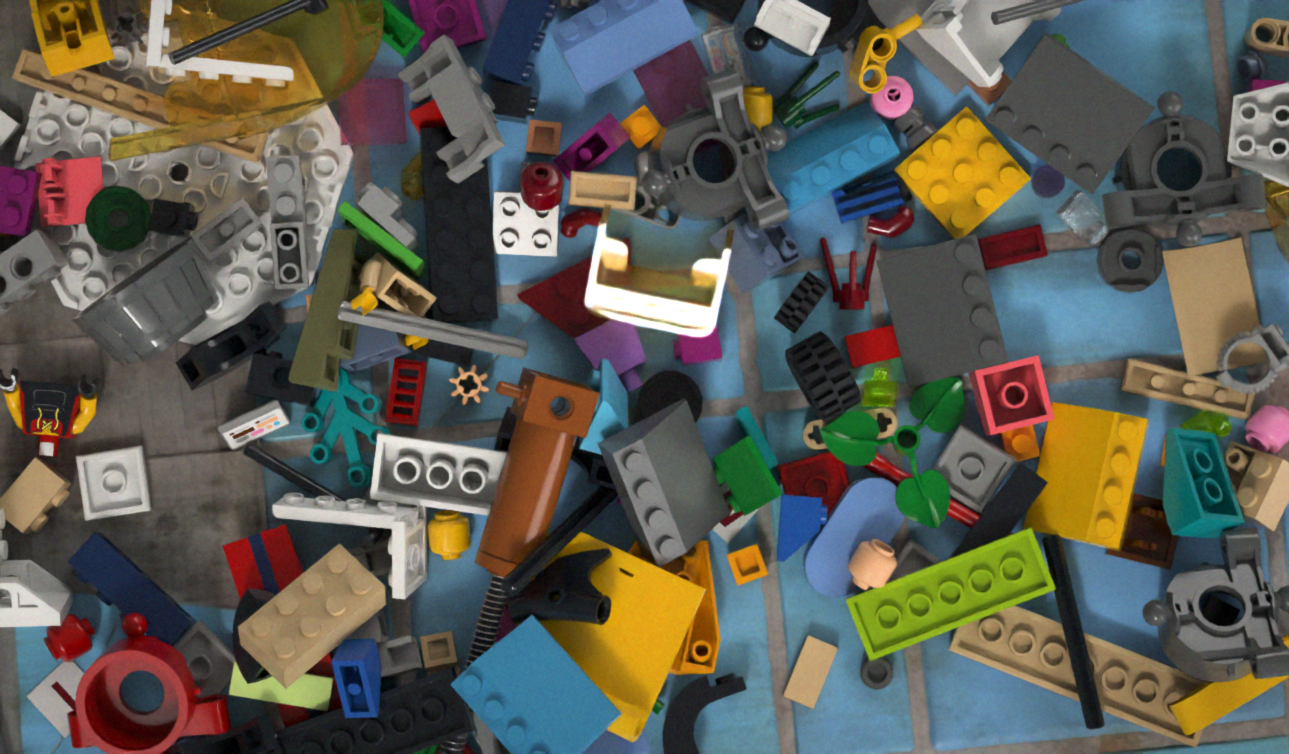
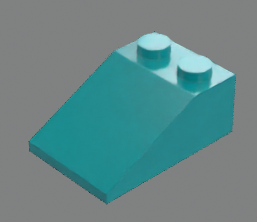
M1179 428L1167 430L1162 505L1172 535L1217 539L1220 537L1221 531L1232 530L1245 523L1215 433Z

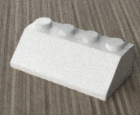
M378 433L370 499L488 516L507 451Z

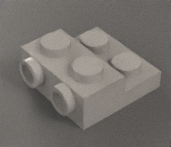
M369 182L359 193L358 197L360 200L357 205L381 229L414 253L420 247L416 240L419 234L402 218L405 214L400 208L403 204L400 198L387 186H384L381 190L375 184Z

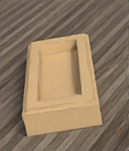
M571 171L568 205L633 211L635 207L637 177Z
M807 635L782 696L814 709L838 647Z

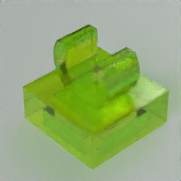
M874 368L872 380H864L862 406L895 407L897 381H887V368Z

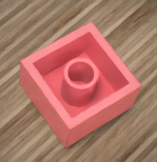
M1039 355L969 373L984 436L1055 419Z

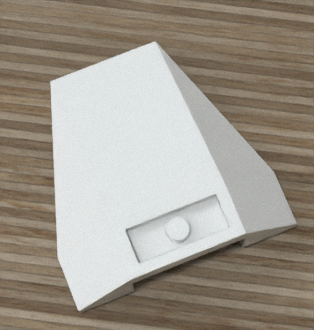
M1289 82L1233 96L1227 162L1255 174H1262L1263 177L1286 187H1289Z

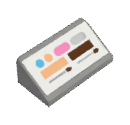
M275 399L219 425L218 430L232 450H236L288 426L290 419L282 402Z

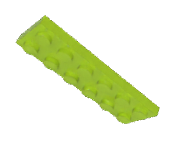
M1028 527L891 580L881 588L873 587L850 596L845 600L868 658L872 661L1054 591L1056 587L1032 527Z

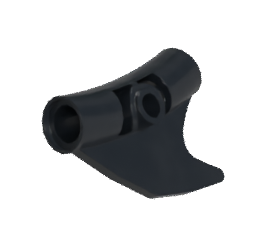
M598 549L557 558L535 576V580H531L518 594L509 597L508 608L514 624H521L531 615H534L538 621H576L597 625L605 624L611 612V599L595 588L591 582L590 575L594 568L612 556V552L609 549Z

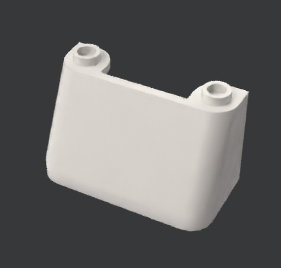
M935 0L920 17L923 25L916 28V31L922 39L978 87H991L1002 78L1001 73L1004 67L999 59L1032 22L1044 19L1046 21L1052 20L1059 15L1062 9L1060 7L994 25L991 20L992 12L1036 0Z

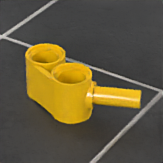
M916 13L891 29L871 26L861 33L849 71L850 79L859 88L867 93H877L884 88L887 82L885 67L887 61L896 53V40L923 25L919 15ZM879 38H883L882 46L878 50L873 51L874 42ZM873 69L872 77L868 81L863 82L865 72Z

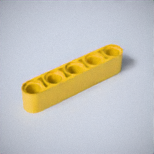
M1288 634L1281 639L1283 640L1284 644L1287 645V647L1289 648ZM1251 672L1247 676L1234 681H1208L1177 699L1169 707L1185 736L1205 728L1289 678V676L1255 679Z

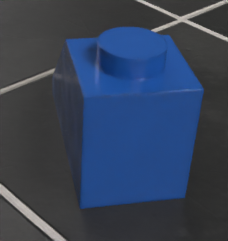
M781 495L776 561L784 562L820 531V524L826 525L828 505H822V498Z
M375 638L345 639L331 660L345 718L377 717L380 704L382 666Z

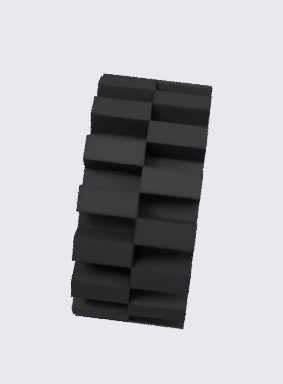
M808 271L776 313L774 319L795 334L830 286Z

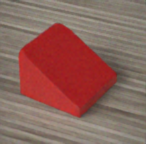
M434 99L408 113L418 134L420 128L448 127Z

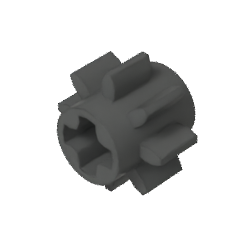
M130 6L126 7V12L119 13L114 10L113 14L116 17L113 22H109L106 25L109 29L116 31L111 36V39L115 43L123 39V44L127 49L130 48L131 42L138 41V43L143 44L144 42L141 37L143 32H148L149 27L140 22L146 16L142 12L134 16L133 9ZM126 22H129L134 28L129 33L123 27Z

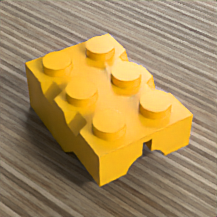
M29 0L40 50L51 77L115 59L99 0Z

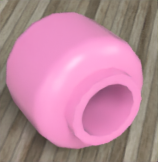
M894 75L887 76L884 88L877 93H870L869 99L870 106L880 118L896 120L910 109L914 97L910 84L905 79Z
M1262 406L1245 425V437L1250 447L1265 453H1277L1289 441V411L1281 406Z

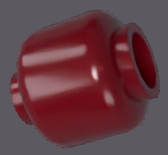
M536 162L526 167L521 174L520 180L523 202L529 208L537 211H546L557 206L563 197V177L560 170L548 162Z

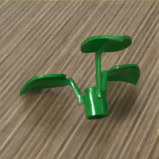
M954 377L926 383L916 390L910 400L909 410L915 418L922 421L914 427L910 425L899 427L895 431L894 437L888 436L885 439L877 440L879 426L876 420L871 415L861 411H852L841 415L823 427L820 432L827 449L838 460L847 465L864 466L870 464L876 456L875 446L892 444L898 454L908 456L914 478L904 479L898 485L895 494L896 504L899 511L906 518L932 529L938 528L947 515L950 504V490L946 479L936 470H927L919 476L915 459V452L920 443L918 431L927 424L933 432L946 433L954 430L961 423L965 411L963 382L960 378Z

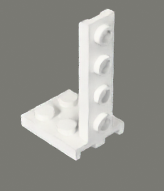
M151 0L145 67L165 68V75L185 77L186 71L199 72L200 79L219 80V74L232 75V82L252 84V78L265 79V85L285 87V81H293V70L290 67L198 57H192L173 65L168 54H161V48H168L170 28L163 27L164 15L170 16L172 0Z
M287 493L272 505V512L276 518L392 529V535L388 541V553L392 555V567L388 575V584L392 587V598L406 599L427 580V507L411 505L410 507H399L396 502L391 501L366 504V500L359 498L348 499L346 502L335 501L333 496H318L313 499L304 498V495L301 493Z

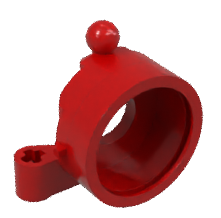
M129 613L122 620V630L128 637L108 647L86 670L79 682L75 699L76 710L67 713L72 747L87 748L97 746L107 754H167V749L179 737L203 734L216 735L231 730L227 696L215 694L196 698V695L202 693L201 687L195 686L194 679L183 655L171 645L158 640V637L146 636L145 633L148 629L146 617L141 613ZM140 670L148 671L157 676L165 690L161 706L148 712L138 711L125 701L122 694V682L129 673Z

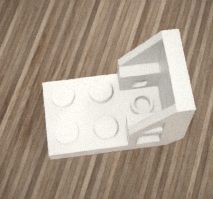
M0 509V627L61 626L74 602L73 590L32 560H7L8 544L6 540H2L1 531L5 527L4 509Z

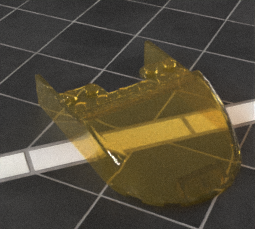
M138 0L143 17L149 21L151 0ZM172 0L170 16L164 15V23L177 21L184 47L289 0ZM326 0L329 9L319 15L313 16L302 9L195 56L198 58L290 67L294 73L293 81H285V87L265 85V79L252 78V84L232 82V75L219 74V80L200 79L199 72L190 71L192 80L174 83L164 93V106L170 127L111 138L108 152L110 161L238 137L239 140L285 126L332 103L351 90L364 77L375 60L383 34L384 17L382 1Z

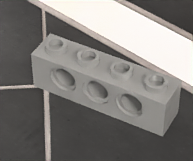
M36 229L0 254V279L3 277L6 281L5 291L3 293L0 292V316L9 311L8 305L15 300L21 301L36 292L34 287L41 282L48 283L62 274L60 269L69 264L49 231ZM28 259H30L33 265L32 272L29 275L24 271V265Z

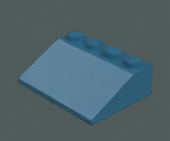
M534 615L528 617L477 658L450 684L511 754H582L622 715Z

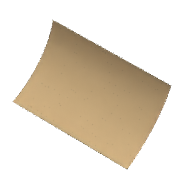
M1241 237L1203 246L1162 251L1188 376L1219 371L1217 370L1218 364L1216 362L1219 359L1217 357L1220 354L1219 350L1223 348L1222 344L1226 343L1229 337L1232 338V335H1238V332H1252L1255 326L1260 325ZM1252 342L1240 344L1231 351L1228 357V369L1267 362L1266 350Z

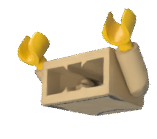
M377 253L373 258L367 260L362 267V272L358 278L361 281L360 290L362 293L351 300V307L355 310L361 306L362 316L377 307L378 302L374 296L376 295L400 313L426 318L427 310L437 297L405 270L382 254ZM408 334L403 335L405 344L407 346L413 344L414 350L424 346L429 341V339Z

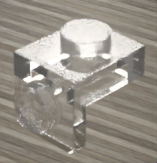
M1076 190L1055 213L1078 239L1092 245L1102 240L1109 232V229L1106 228L1105 214L1095 206L1083 191Z

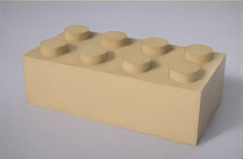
M339 543L238 626L240 644L287 689L386 605L385 585Z

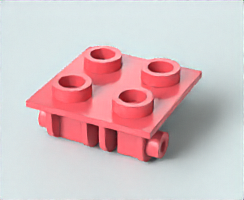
M101 156L56 161L55 158L42 159V162L35 163L36 172L42 174L38 192L41 228L84 224L88 204L98 192L104 189Z

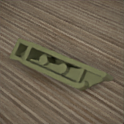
M356 229L334 230L331 234L288 376V380L291 383L328 391H337L340 359L354 358L359 324L338 319L337 312L342 301L351 302V300L362 293L360 290L361 281L358 278L366 262V257L357 254L356 242L359 234Z

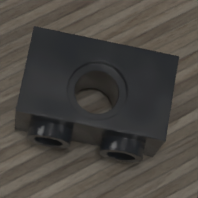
M263 349L262 355L253 353L245 392L314 407L317 388L291 382L285 386H280L277 383V373L285 368L291 370L293 361L282 359L283 353Z

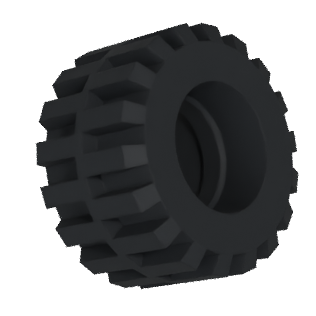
M819 331L785 350L786 362L811 408L820 419L827 422L861 403L860 391L852 373L840 352L826 334Z

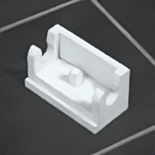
M765 0L756 17L754 26L813 56L830 25L831 18L798 0Z

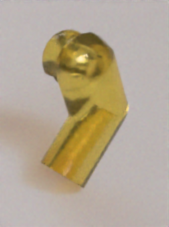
M420 151L400 173L401 191L404 196H408L412 201L419 200L423 196V187L419 185V175L422 173Z

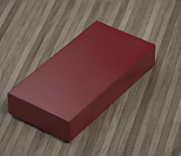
M1040 224L977 239L985 271L1048 256Z

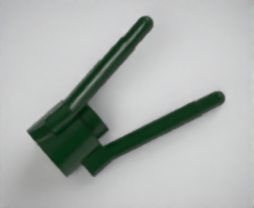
M814 62L789 90L776 100L777 105L773 107V112L786 129L792 125L795 129H798L807 122L839 110L840 106L834 104L802 116L806 112L802 104L840 76L839 71L833 72L801 97L793 96L819 67V63Z

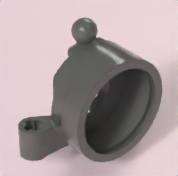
M734 68L702 78L701 89L708 107L693 109L690 103L683 106L684 114L672 119L662 127L655 136L649 150L648 172L643 176L642 188L647 194L657 196L673 213L690 220L708 221L724 217L725 222L729 223L733 220V213L745 207L749 220L756 231L787 221L789 219L787 204L783 196L776 189L767 169V164L769 163L767 150L775 152L783 149L787 143V133L780 126L773 125L766 128L763 134H761L756 125L750 123L744 105L742 82ZM715 139L722 141L733 154L734 166L732 173L722 183L706 182L698 176L694 169V150L704 140Z
M1167 91L1160 95L1157 107L1164 116L1151 121L1139 130L1118 159L1115 177L1112 178L1117 192L1102 195L1106 228H1121L1142 223L1157 230L1176 231L1178 242L1186 247L1195 246L1200 242L1202 230L1198 223L1212 214L1235 211L1247 212L1267 207L1263 175L1250 174L1231 178L1232 169H1236L1237 166L1227 162L1228 151L1221 140V136L1206 122L1194 118L1192 115L1180 114L1183 109V99L1174 91ZM1181 148L1191 152L1196 157L1200 166V177L1194 187L1186 191H1173L1165 187L1160 181L1157 174V162L1165 151Z
M1255 527L1221 531L1220 547L1225 565H1210L1208 562H1202L1201 566L1178 573L1170 582L1164 601L1155 599L1148 601L1142 609L1144 620L1151 626H1158L1159 641L1167 657L1175 666L1192 677L1209 682H1229L1245 677L1251 672L1255 679L1289 676V648L1281 639L1277 627L1279 608L1289 612V585L1283 586L1275 592L1270 582H1265L1260 557V536ZM1210 592L1224 593L1240 601L1244 616L1237 624L1217 626L1202 616L1199 609V601Z

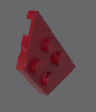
M627 237L517 294L519 300L573 339L632 309L629 238Z

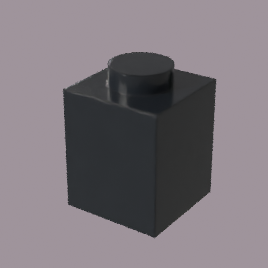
M493 81L490 98L495 105L493 113L496 119L527 124L528 117L535 116L537 97H532V87Z

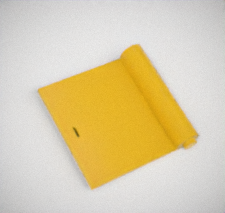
M580 532L544 569L559 557L582 551L609 549L612 552V556L594 568L590 577L595 588L603 595L610 597V616L603 625L576 621L539 622L622 713L607 731L633 743L640 736L706 589L584 532Z

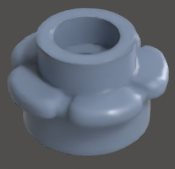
M1253 50L1248 51V53L1240 56L1237 60L1238 73L1244 81L1261 80L1262 74L1266 71L1264 58Z

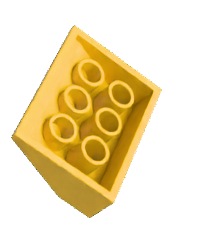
M1052 402L1055 419L1047 423L1036 474L1045 479L1048 484L1027 510L1023 529L1032 527L1033 532L1046 535L1056 534L1064 539L1121 551L1150 425L1149 420L1113 411Z

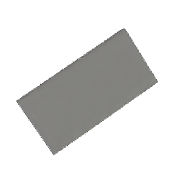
M868 0V4L884 27L891 29L916 13L921 17L935 0ZM916 29L897 40L954 96L970 81V79L922 39Z

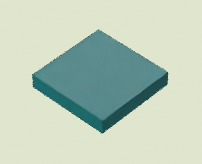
M746 405L736 411L734 418L745 437L751 436L767 467L771 470L779 462Z

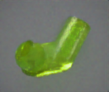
M1205 410L1180 424V428L1215 433L1216 436L1225 437L1230 434L1232 425L1223 415Z

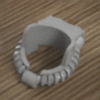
M1270 323L1266 327L1257 325L1252 332H1238V335H1232V338L1229 337L1227 342L1222 344L1223 348H1220V354L1217 355L1219 359L1216 364H1218L1217 370H1219V375L1216 378L1223 388L1229 386L1231 390H1236L1237 393L1253 394V392L1259 393L1260 390L1264 391L1265 387L1271 386L1270 383H1273L1275 381L1274 378L1278 376L1277 372L1285 369L1288 365L1287 361H1289V341L1285 342L1281 337L1284 333L1278 324L1273 325ZM1252 342L1263 347L1269 356L1267 372L1253 383L1234 380L1227 371V361L1231 351L1243 343Z

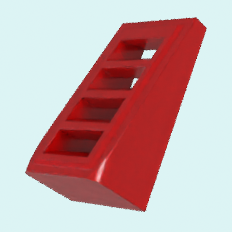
M394 359L385 416L386 423L419 427L427 362ZM400 370L419 371L418 377L400 375ZM399 382L417 384L416 390L398 388ZM397 394L415 396L414 402L398 401ZM395 408L413 409L412 415L395 413Z

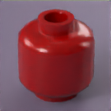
M68 614L61 626L47 627V637L43 638L56 661L61 659L64 662L70 663L92 649L93 642L91 637L95 635V631L86 617L80 620L76 615Z

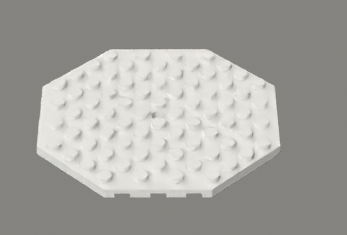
M172 3L170 16L164 15L163 27L170 28L168 48H161V54H168L237 24V22L226 21L217 16L183 8ZM150 6L140 11L146 16L140 23L148 27ZM129 22L123 25L128 33L134 29ZM107 28L115 59L84 67V69L268 132L269 137L259 165L39 89L38 92L36 91L30 109V118L25 134L21 137L13 168L36 172L35 163H40L45 158H55L56 161L101 156L104 189L112 186L129 187L145 199L151 214L155 198L178 203H191L195 206L194 212H198V224L195 232L243 197L264 225L212 264L199 249V254L211 282L217 290L216 293L219 299L206 310L208 317L191 332L178 340L199 346L235 327L259 305L270 301L272 306H275L307 289L275 290L266 157L300 154L302 181L305 187L309 287H311L316 278L354 153L293 39L276 36L256 29L195 56L198 58L290 67L294 73L293 81H285V87L265 85V79L252 78V84L232 82V75L219 74V80L200 79L199 72L186 71L185 77L165 75V68L145 67L148 32H143L141 37L144 42L143 44L138 43V41L131 42L130 48L127 49L123 44V39L116 43L111 39V36L116 31ZM183 164L188 167V175L185 181H174L172 179L171 171L176 165ZM38 197L30 232L32 233L38 229L47 230L51 233L69 263L60 269L62 274L51 282L63 305L79 311H83L133 273L187 239L149 231L144 241L134 249L123 252L108 251L97 245L89 236L85 223L41 228ZM121 210L113 211L108 217L110 224L117 228L125 226L128 222L127 215Z

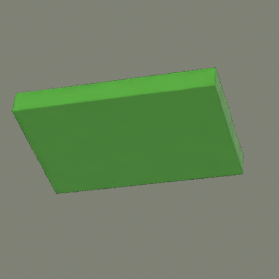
M344 201L338 208V213L345 226L349 229H356L362 239L413 278L420 280L426 272L421 258L349 203Z

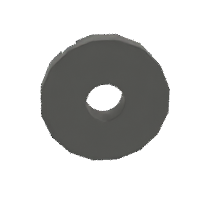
M1135 228L1121 229L1107 237L1099 248L1097 257L1099 274L1105 283L1116 291L1128 294L1141 292L1151 286L1161 274L1164 262L1162 249L1158 242L1144 230ZM1125 252H1133L1137 255L1139 264L1136 269H1127L1122 264V256Z

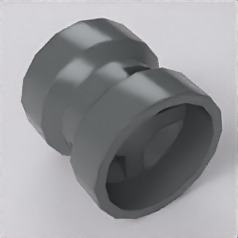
M918 104L910 108L892 124L898 132L904 133L907 137L906 143L912 150L938 130L932 122H928L924 118V111Z

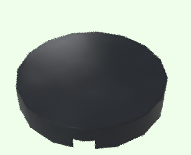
M663 371L653 375L643 384L644 386L638 396V410L642 420L682 399H686L694 421L697 423L702 412L703 397L698 385L690 376L678 371Z

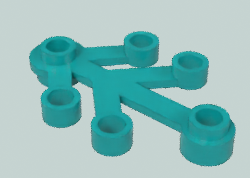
M339 366L337 391L321 389V394L312 412L303 416L301 424L307 432H319L324 426L323 417L333 401L335 415L320 444H316L311 448L310 458L317 464L328 463L333 455L332 449L341 434L350 465L347 472L348 483L355 489H368L372 484L373 467L363 462L355 429L367 435L373 445L377 443L375 434L378 430H381L383 434H391L387 427L377 426L349 409L346 397L358 402L360 409L366 414L379 412L382 407V401L378 395L368 394L352 385L348 372ZM370 398L374 400V408L372 410L367 407V401ZM311 417L316 419V426L314 428L310 427L309 424ZM320 448L325 452L322 460L318 457V450ZM358 470L362 473V480L360 482H357L355 479V473Z

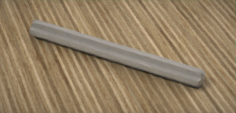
M342 301L338 307V319L518 359H523L528 351V342L518 338L381 308H374L362 316L361 306L353 310L349 301Z

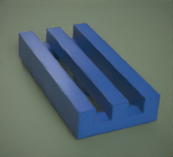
M896 177L867 189L889 183L890 188L845 202H841L840 198L848 195L842 189L832 192L841 224L902 206L904 202L900 195L899 186L896 183ZM893 194L894 200L845 215L844 209Z

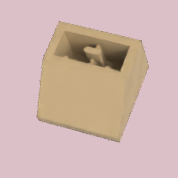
M1231 441L1223 459L1243 519L1249 523L1275 531L1289 502V463L1282 458Z

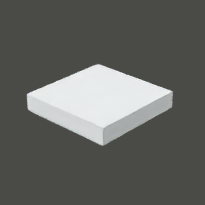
M143 446L76 456L85 521L152 511Z

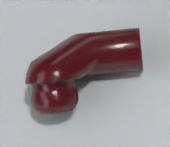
M903 206L898 208L897 213L888 220L870 216L867 232L896 238L911 228L914 223V212L911 208Z
M579 207L562 218L560 222L562 226L561 234L567 238H573L577 235L578 229L585 225L604 229L608 213Z

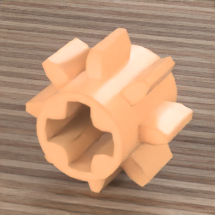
M475 365L472 366L470 372H465L459 367L460 376L458 379H449L457 387V390L451 393L452 397H457L461 394L464 406L468 404L469 399H475L480 404L481 399L479 395L481 392H490L482 384L488 378L487 374H482L478 377ZM470 377H474L473 380L478 385L477 390L471 389L470 393L466 394V389L461 384L463 381L468 382Z

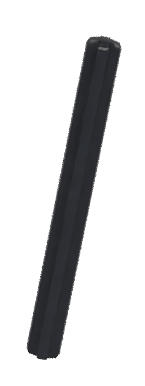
M600 486L502 579L500 585L502 591H505L509 596L516 595L618 496L617 490Z
M1056 534L1046 536L1042 539L1049 572L1056 587L1054 593L1085 724L1089 730L1099 729L1105 725L1061 536Z

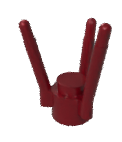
M820 238L822 253L833 291V302H839V310L865 309V302L869 301V286L877 246L872 244L870 247L862 289L861 283H857L856 251L852 250L850 252L849 283H842V290H840L826 238Z

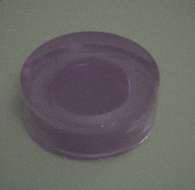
M1050 165L1038 168L1031 178V187L1034 193L1044 199L1057 196L1065 185L1064 175Z

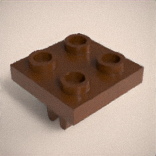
M1134 493L1121 551L1106 548L1105 554L1171 570L1179 535H1172L1162 505L1163 500Z

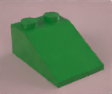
M750 435L712 459L715 463L712 467L719 485L725 482L731 492L726 498L735 514L741 511L743 516H746L782 495L779 486Z

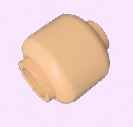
M872 539L871 542H861L848 563V570L854 576L852 578L853 583L865 590H869L870 587H883L896 568L897 561L893 556L895 551L878 539Z

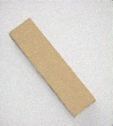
M1129 358L1126 360L1120 387L1122 392L1242 420L1250 419L1255 392L1253 394H1243V392L1237 393L1236 390H1231L1229 386L1223 388L1215 378L1202 375L1188 376V372Z

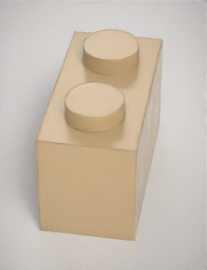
M35 457L0 498V509H4L5 519L21 533L30 534L32 531L36 533L48 521L46 514L53 506L59 507L69 496L70 492L67 489L72 483L46 461Z

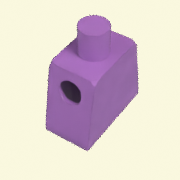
M630 311L574 339L579 350L595 370H597L602 358L609 360L628 394L644 386L636 368L644 365L646 358Z

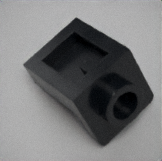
M155 198L149 231L188 239L190 232H195L197 228L198 212H194L195 206L188 202L178 203Z

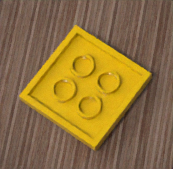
M967 106L894 169L903 184L953 240L966 237L1031 180L1030 176Z

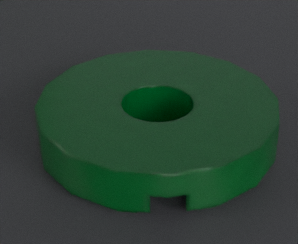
M112 186L102 189L91 199L86 208L85 225L89 236L97 245L108 251L123 252L134 249L144 241L149 232L151 212L148 203L136 191L129 187ZM115 210H121L127 215L128 222L121 228L114 227L109 222L108 217Z

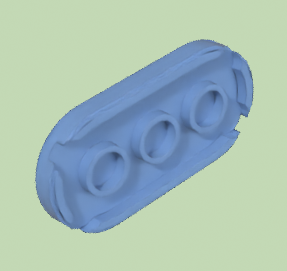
M866 477L854 481L846 488L828 515L826 525L820 527V531L813 537L803 556L805 577L809 585L817 592L834 598L844 597L855 592L859 586L852 581L854 576L848 570V563L858 545L864 541L871 542L872 539H878L889 545L905 517L897 507L895 500L897 487L893 483L881 477Z

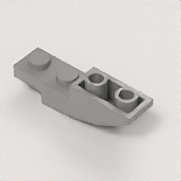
M300 154L267 156L266 164L271 212L270 233L275 290L309 287L308 234Z

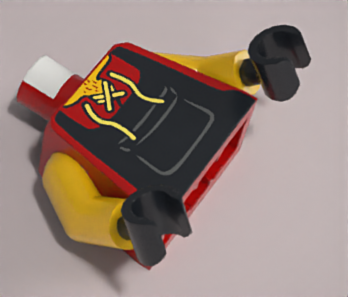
M12 368V379L5 378L2 369H0V388L3 389L7 407L17 427L23 430V434L39 436V456L57 457L59 438L75 439L77 434L83 432L96 415V390L101 384L99 377L95 378L92 386L86 382V374H83L77 385L20 381L18 385L16 382L19 377V371L16 368Z

